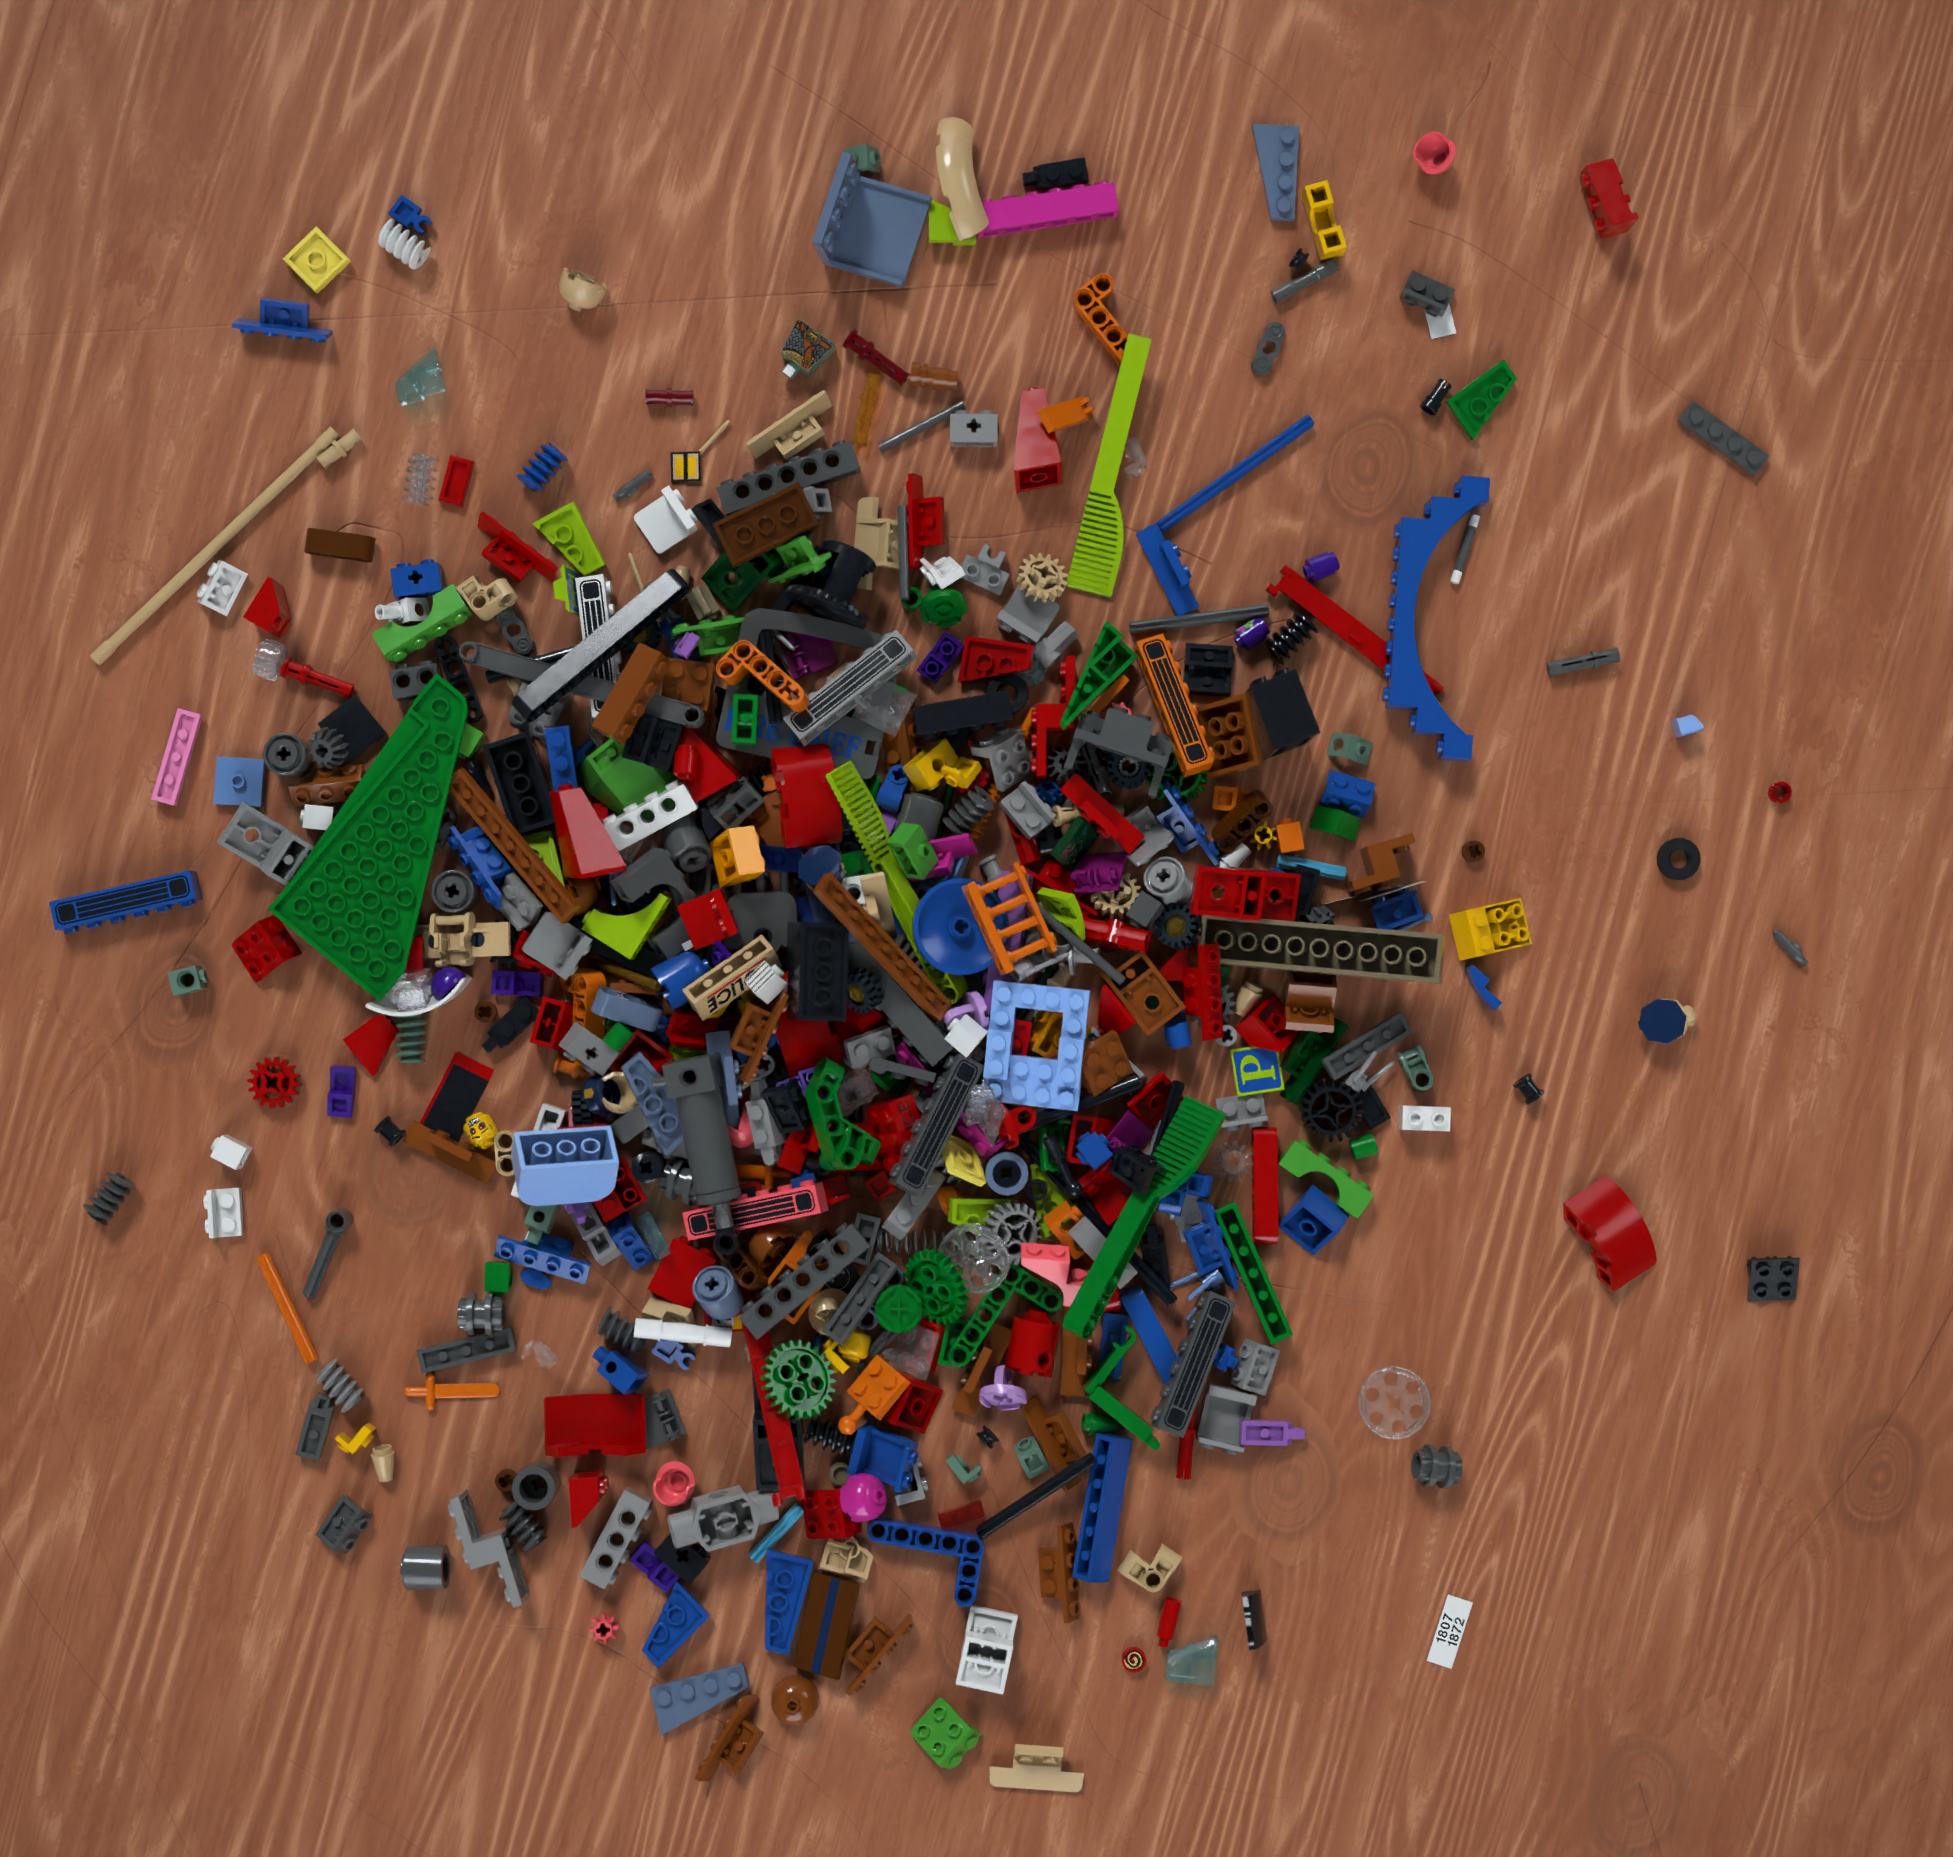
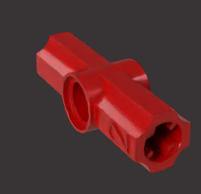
M1005 813L1021 865L1028 866L1041 861L1035 838L1033 837L1028 841L1024 835L1016 834L1014 831L1016 825Z
M1083 917L1085 940L1100 943L1105 948L1111 950H1120L1121 948L1140 952L1149 950L1152 935L1150 931L1128 927L1125 923L1115 919H1109L1107 922Z

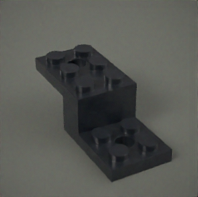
M752 1369L756 1491L778 1490L779 1485L773 1466V1458ZM780 1370L781 1376L786 1379L784 1371ZM792 1391V1397L797 1401V1396ZM793 1415L789 1417L805 1487L804 1417L802 1416V1418L795 1420Z

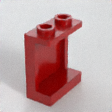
M681 1235L680 1238L677 1236L673 1238L647 1290L676 1305L692 1310L696 1302L692 1289L694 1279L706 1267L714 1266L718 1258L714 1256L715 1252L705 1246H702L700 1249L693 1245V1240L688 1241V1237Z

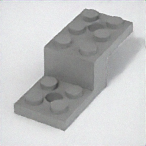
M245 802L241 803L217 840L219 845L259 867L266 875L285 886L290 883L315 847L300 835ZM256 829V838L251 841L246 840V831Z
M468 1489L457 1492L450 1499L448 1509L452 1518L455 1517L457 1523L455 1532L458 1541H462L464 1546L462 1555L465 1564H469L472 1570L499 1561L497 1570L500 1578L505 1580L507 1588H504L507 1602H511L513 1608L523 1605L530 1594L513 1538L510 1536V1529L502 1528L481 1535Z

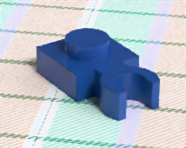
M403 195L399 197L388 212L390 217L408 230L413 224L416 231L423 236L426 233L420 228L421 224L426 222L431 226L433 225L428 216H419L422 209Z
M660 1339L651 1348L653 1354L670 1365L675 1359L684 1370L689 1368V1364L684 1361V1358L696 1359L694 1351L682 1349L685 1344L684 1342Z

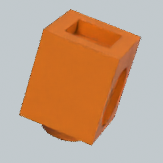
M1293 818L1279 820V825L1274 826L1276 828L1274 832L1277 838L1278 854L1304 850L1300 821L1293 822Z

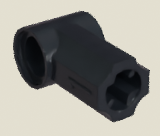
M1051 822L1050 825L1039 832L1038 842L1041 858L1053 857L1050 852L1062 838L1060 828L1055 827L1053 822Z

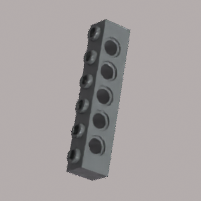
M838 441L832 444V448L826 450L818 448L811 451L809 456L803 458L795 456L788 459L786 464L780 466L777 463L765 467L763 472L756 474V471L744 474L743 478L737 481L729 479L721 482V486L716 487L726 517L799 482L801 488L810 486L818 488L861 473L851 441ZM835 457L839 460V464L836 467H829L826 465L827 460ZM813 465L817 468V471L813 475H807L804 473L805 467ZM785 473H792L795 477L792 482L785 483L782 481V476ZM770 481L772 486L769 490L763 491L759 488L761 482ZM746 488L750 491L748 497L739 498L737 496L738 491Z
M853 1222L849 1226L844 1223L836 1229L834 1233L837 1236L831 1241L826 1238L815 1247L818 1251L811 1257L809 1254H806L797 1262L799 1267L793 1272L788 1269L778 1277L780 1283L774 1288L769 1285L759 1294L762 1298L756 1303L751 1300L740 1309L743 1312L739 1316L740 1320L757 1340L870 1247L871 1244ZM839 1241L846 1243L848 1251L842 1255L836 1253L834 1250L835 1243ZM825 1257L829 1262V1267L825 1270L818 1269L815 1263L816 1259ZM804 1272L809 1275L810 1283L808 1285H800L798 1283L797 1275ZM782 1288L789 1289L791 1299L788 1301L781 1300L778 1296V1291ZM769 1304L773 1310L770 1316H763L759 1310L760 1305Z

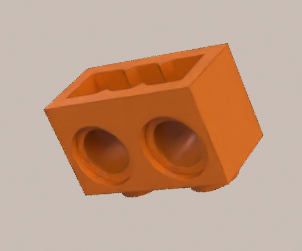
M1065 1200L1043 1218L1048 1228L1061 1244L1069 1246V1253L1076 1260L1085 1254V1251L1067 1232L1084 1215L1076 1205L1072 1207ZM1070 1218L1069 1221L1062 1223L1063 1220Z

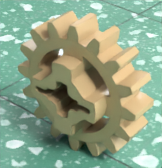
M1038 553L1036 558L1030 554L1028 559L1022 560L1016 572L1018 574L1016 582L1021 583L1019 590L1025 589L1027 591L1025 596H1034L1033 601L1035 602L1038 598H1041L1043 603H1046L1048 598L1052 602L1055 601L1057 596L1060 597L1068 584L1066 582L1068 574L1062 573L1065 566H1058V559L1050 560V554L1046 558H1043L1041 553Z
M1129 872L1125 876L1122 875L1116 898H1114L1115 891L1091 892L1090 902L1095 903L1094 909H1102V916L1109 913L1110 919H1113L1114 915H1118L1120 919H1123V914L1128 912L1141 893V886H1136L1137 879L1130 880Z

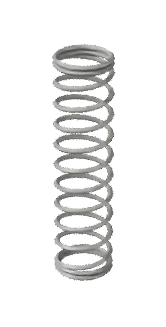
M879 1226L876 1251L881 1252L885 1236L886 1250L889 1253L894 1236L892 1235L890 1246L888 1247V1231L883 1230ZM913 1229L909 1248L907 1246V1234L905 1235V1250L907 1254L910 1252L913 1236L915 1253L920 1251L923 1235L924 1250L927 1248L926 1232L924 1229L921 1233L918 1251L916 1230ZM934 1230L931 1232L928 1245L929 1250L931 1247L932 1237L934 1242V1248L936 1249V1236ZM944 1231L941 1232L937 1253H939L943 1236L944 1256H948L952 1239L953 1255L956 1258L962 1237L964 1259L968 1254L970 1240H972L973 1259H979L980 1234H976L975 1251L974 1236L972 1233L969 1235L965 1252L964 1234L961 1232L955 1252L954 1233L951 1232L946 1251ZM895 1237L896 1252L899 1253L903 1239L900 1241L898 1249V1239Z

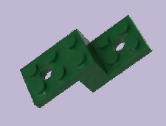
M815 528V529H813V530H811V531H809V532H807V533H805V534H803V535H801V536H804V535H805L806 538L808 539V538L813 534V532H814L817 528ZM774 548L733 568L726 551H724L701 579L732 612H735L764 579L781 570L785 563ZM730 572L734 573L737 577L736 585L732 584L729 580Z

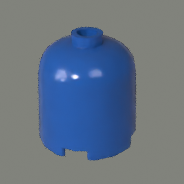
M684 952L656 965L650 970L654 979L658 980L661 986H664L666 991L662 995L669 1007L674 1010L689 1002L682 989L706 974L711 968L706 959L701 961L695 953Z

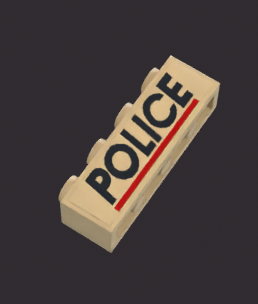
M760 935L731 957L682 989L691 1007L704 1021L750 988L744 980L764 960L771 966L776 964L779 968L782 964L774 948Z

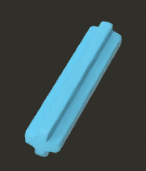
M1279 854L1276 863L1278 868L1295 871L1297 864L1320 870L1319 876L1341 881L1345 880L1347 868L1343 866Z
M795 1503L750 1551L749 1556L754 1562L758 1563L767 1554V1548L771 1549L802 1516L804 1509L798 1503Z

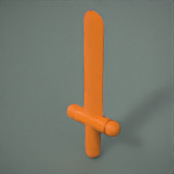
M736 1164L738 1177L765 1179V1189L770 1191L774 1189V1178H795L794 1172L786 1169H775V1165Z
M428 1372L425 1376V1387H406L404 1389V1395L407 1397L425 1396V1407L429 1411L435 1408V1399L492 1398L500 1393V1388L495 1383L435 1384V1375L432 1372Z

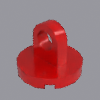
M1001 1102L990 1106V1110L994 1111L990 1117L996 1134L1001 1140L1005 1139L1007 1142L1004 1146L1009 1150L1019 1146L1018 1134L1030 1129L1036 1122L1034 1110L1029 1106L1023 1105L1007 1110ZM1026 1111L1029 1115V1120L1026 1124L1022 1125L1018 1121V1115L1020 1112Z

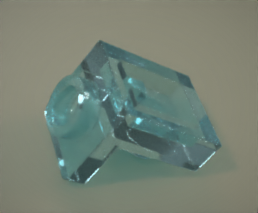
M1033 658L1031 670L1013 674L1017 675L1029 687L1034 689L1044 679L1047 670L1038 660Z

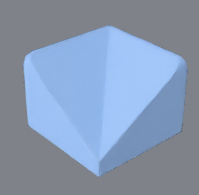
M1694 715L1670 721L1677 738L1696 733L1704 728L1703 724Z

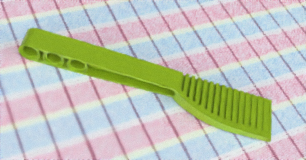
M1130 333L1128 334L1066 586L1109 598L1112 597L1124 540L1122 514L1114 488L1152 340L1151 338Z
M847 761L826 774L828 783L831 785L835 796H837L838 802L841 803L840 806L841 808L843 807L844 814H847L846 818L850 820V826L853 825L852 830L853 832L856 831V838H860L858 842L863 843L861 848L866 849L865 855L869 854L867 859L868 861L872 860L870 865L874 873L884 871L891 907L928 978L952 1004H955L963 997V993L968 991L967 982L963 975H952L934 968L918 951L913 938L912 921L920 900L887 844L890 838L874 798L852 761Z

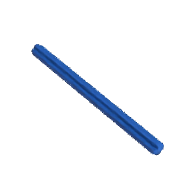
M1305 415L1158 520L1157 524L1160 530L1166 532L1312 428L1314 425L1312 418L1309 415Z

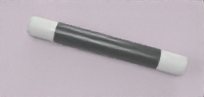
M1471 514L1450 582L1453 584H1459L1480 520L1478 515Z

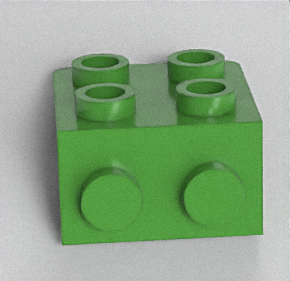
M938 1698L910 1731L914 1739L938 1766L949 1770L960 1764L962 1756L967 1750L972 1749L978 1743V1738L982 1735V1732L976 1726L966 1723L944 1698Z

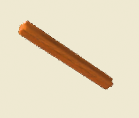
M264 1253L258 1256L257 1262L305 1363L309 1364L317 1360L318 1355L270 1254Z

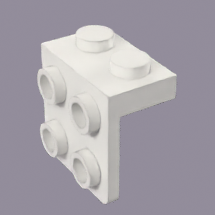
M669 485L661 490L663 496L634 515V520L658 554H663L698 530L694 523L698 519L690 508L685 510L681 504L685 500L677 489L672 491Z

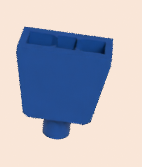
M600 1346L592 1355L600 1363L597 1371L623 1394H635L650 1375L620 1351L609 1352L603 1346Z

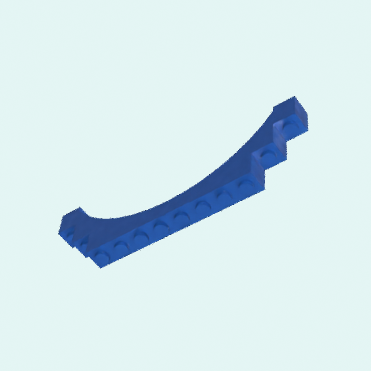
M1462 475L1453 486V497L1456 498L1432 496L1428 503L1424 504L1423 517L1427 519L1402 517L1398 524L1394 525L1393 538H1397V544L1392 550V561L1395 562V571H1391L1390 585H1394L1393 594L1389 595L1388 607L1392 608V616L1388 617L1387 631H1390V641H1386L1385 654L1389 655L1388 664L1384 666V678H1387V687L1383 688L1382 701L1385 702L1386 709L1413 711L1409 716V727L1412 728V734L1440 737V739L1436 740L1435 752L1439 753L1438 760L1468 762L1471 760L1473 735H1466L1451 720L1431 691L1423 673L1415 639L1414 613L1417 592L1423 571L1440 539L1460 518L1477 506L1484 507L1489 501L1490 478Z

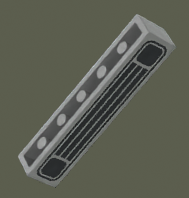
M897 630L885 634L877 645L867 648L858 660L848 663L839 675L829 678L820 690L810 693L808 695L810 702L807 709L802 712H795L790 709L783 720L805 747L917 659L914 650Z

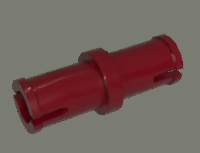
M667 388V390L646 389L645 403L646 405L664 404L667 407H672V405L693 406V390L679 391L672 390V388Z

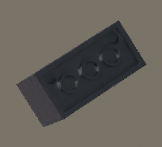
M1284 668L1275 672V675L1268 680L1264 676L1249 684L1250 687L1245 693H1249L1258 745L1264 760L1307 744L1321 733L1296 669L1289 671L1288 668Z
M788 922L786 971H788L787 994L789 995V1005L787 1007V1019L846 1021L849 930L842 923Z

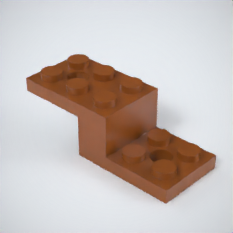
M1110 914L1101 921L1107 922L1110 919ZM1083 941L1091 949H1099L1100 956L1126 977L1123 983L1119 985L1097 965L1090 963L1108 988L1134 1017L1146 1036H1149L1186 1008L1145 952L1121 948L1120 950H1112L1110 953H1105L1101 950L1100 943ZM1151 995L1159 1000V1005L1154 1010L1148 1009L1145 1005L1146 998Z

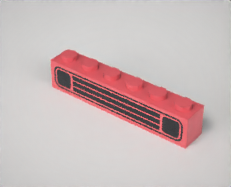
M814 1179L799 1182L800 1187L792 1188L791 1184L777 1187V1192L770 1193L769 1189L756 1191V1196L748 1197L747 1193L742 1194V1196L734 1198V1201L729 1202L733 1224L736 1225L737 1230L828 1211L823 1182L814 1183ZM694 1204L690 1206L689 1211L682 1212L688 1241L716 1235L715 1229L717 1227L712 1206L704 1207V1205Z

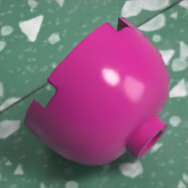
M858 1473L848 1476L846 1479L849 1480L846 1482V1485H842L840 1490V1503L843 1512L848 1513L851 1517L850 1520L853 1522H867L876 1519L885 1510L887 1504V1491L883 1482L872 1474Z

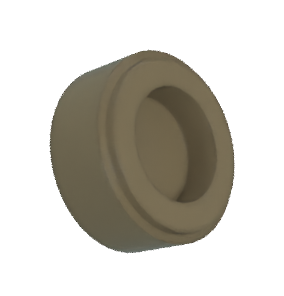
M837 1461L830 1467L829 1478L833 1484L837 1486L846 1485V1482L849 1480L846 1478L850 1476V1474H847L849 1463Z

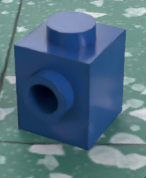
M1088 1131L1077 1140L1079 1142L1076 1146L1079 1150L1076 1153L1077 1157L1084 1165L1089 1163L1094 1171L1113 1157V1154L1108 1149V1146L1111 1144L1103 1133L1098 1136L1096 1132L1090 1134Z

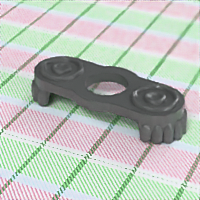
M1279 322L1268 324L1263 338L1257 344V353L1253 362H1251V369L1259 377L1261 375H1268L1275 357L1280 353V344L1283 337H1285V329ZM1267 341L1274 343L1275 352L1272 354L1264 353L1262 350L1263 343Z
M511 606L495 616V620L502 628L503 636L511 642L517 654L525 657L532 654V651H535V642L531 640L526 632L525 624L518 619ZM516 623L520 626L521 632L518 636L512 637L508 634L507 628L510 624Z

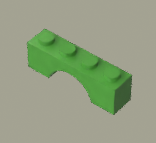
M451 584L433 595L432 610L421 623L415 626L404 627L391 621L371 634L383 655L391 664L404 660L413 651L425 647L434 638L443 636L457 624L464 623L473 613L454 584Z
M1302 1139L1298 1142L1292 1140L1279 1158L1278 1165L1298 1178L1313 1171L1322 1172L1329 1176L1336 1188L1335 1203L1358 1219L1374 1196L1369 1192L1371 1187L1361 1180L1356 1183L1350 1179L1351 1173L1341 1166L1338 1169L1331 1166V1159L1322 1153H1319L1317 1156L1311 1152L1312 1146Z

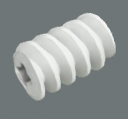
M391 218L379 232L378 245L382 248L386 247V251L393 253L395 258H401L402 263L409 264L412 270L419 268L428 258L431 247L424 250L425 241L422 240L416 244L418 237L413 235L409 239L410 231L407 229L401 233L403 226L398 224L393 227L395 220Z

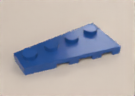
M767 1548L765 1650L789 1655L814 1563L813 1559Z

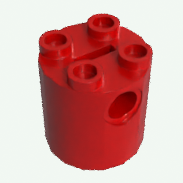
M1029 1309V1312L1023 1316L1013 1317L1005 1369L1019 1371V1374L1033 1376V1373L1038 1372L1039 1376L1052 1377L1061 1325L1050 1321L1048 1312Z

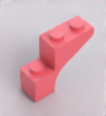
M1021 1242L1022 1266L1057 1284L1062 1290L1063 1306L1070 1307L1089 1270L1069 1269V1246Z

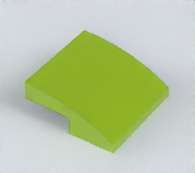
M1042 887L1036 894L1045 909L1084 941V920L1075 895ZM1046 923V926L1049 931H1055L1051 926H1049Z

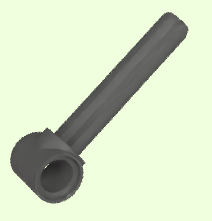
M339 1208L330 1212L326 1217L324 1228L327 1230V1233L302 1294L305 1297L312 1299L316 1297L340 1236L346 1234L347 1229L353 1222V1215L348 1209ZM336 1214L343 1217L344 1223L342 1226L336 1224Z

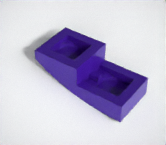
M492 970L491 994L543 997L544 974L538 972Z
M332 1065L330 1067L327 1116L352 1117L356 1086L355 1066Z
M643 1540L629 1556V1561L643 1571L649 1580L667 1592L680 1576L654 1554L656 1549Z

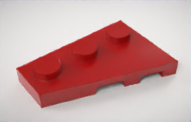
M966 635L958 682L964 683L1031 670L1035 646Z

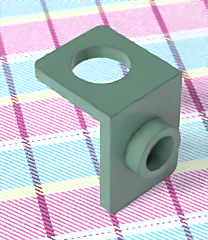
M1334 732L1331 736L1327 755L1344 757L1359 764L1367 765L1373 744L1353 734ZM1339 739H1343L1344 744L1342 749L1336 751V742Z

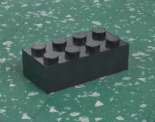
M1009 691L912 707L916 735H922V740L936 738L937 732L945 731L946 736L961 733V728L969 727V732L985 729L984 724L992 723L993 728L1008 725V720L1013 719Z
M525 731L484 745L483 748L506 817L520 835H528L556 826L550 794L552 790L533 734L530 731Z

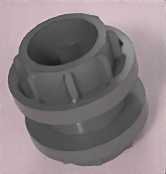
M678 1159L676 1162L670 1161L667 1163L660 1179V1189L663 1193H666V1198L674 1201L680 1195L682 1196L683 1203L691 1206L697 1203L690 1168H688L686 1160Z
M469 1293L467 1298L459 1300L457 1308L458 1328L462 1331H467L468 1335H476L477 1328H485L486 1335H494L495 1330L503 1329L505 1303L500 1297H495L494 1293H487L485 1300H478L476 1293Z
M1425 1444L1413 1454L1411 1461L1412 1476L1423 1487H1432L1436 1482L1439 1488L1449 1489L1454 1483L1457 1484L1462 1476L1463 1465L1461 1456L1450 1446H1442L1437 1451L1434 1445Z

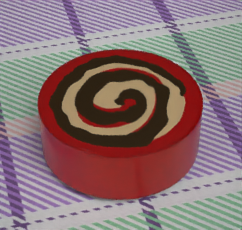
M1138 1647L1127 1648L1122 1654L1124 1668L1132 1673L1141 1671L1146 1664L1144 1652Z

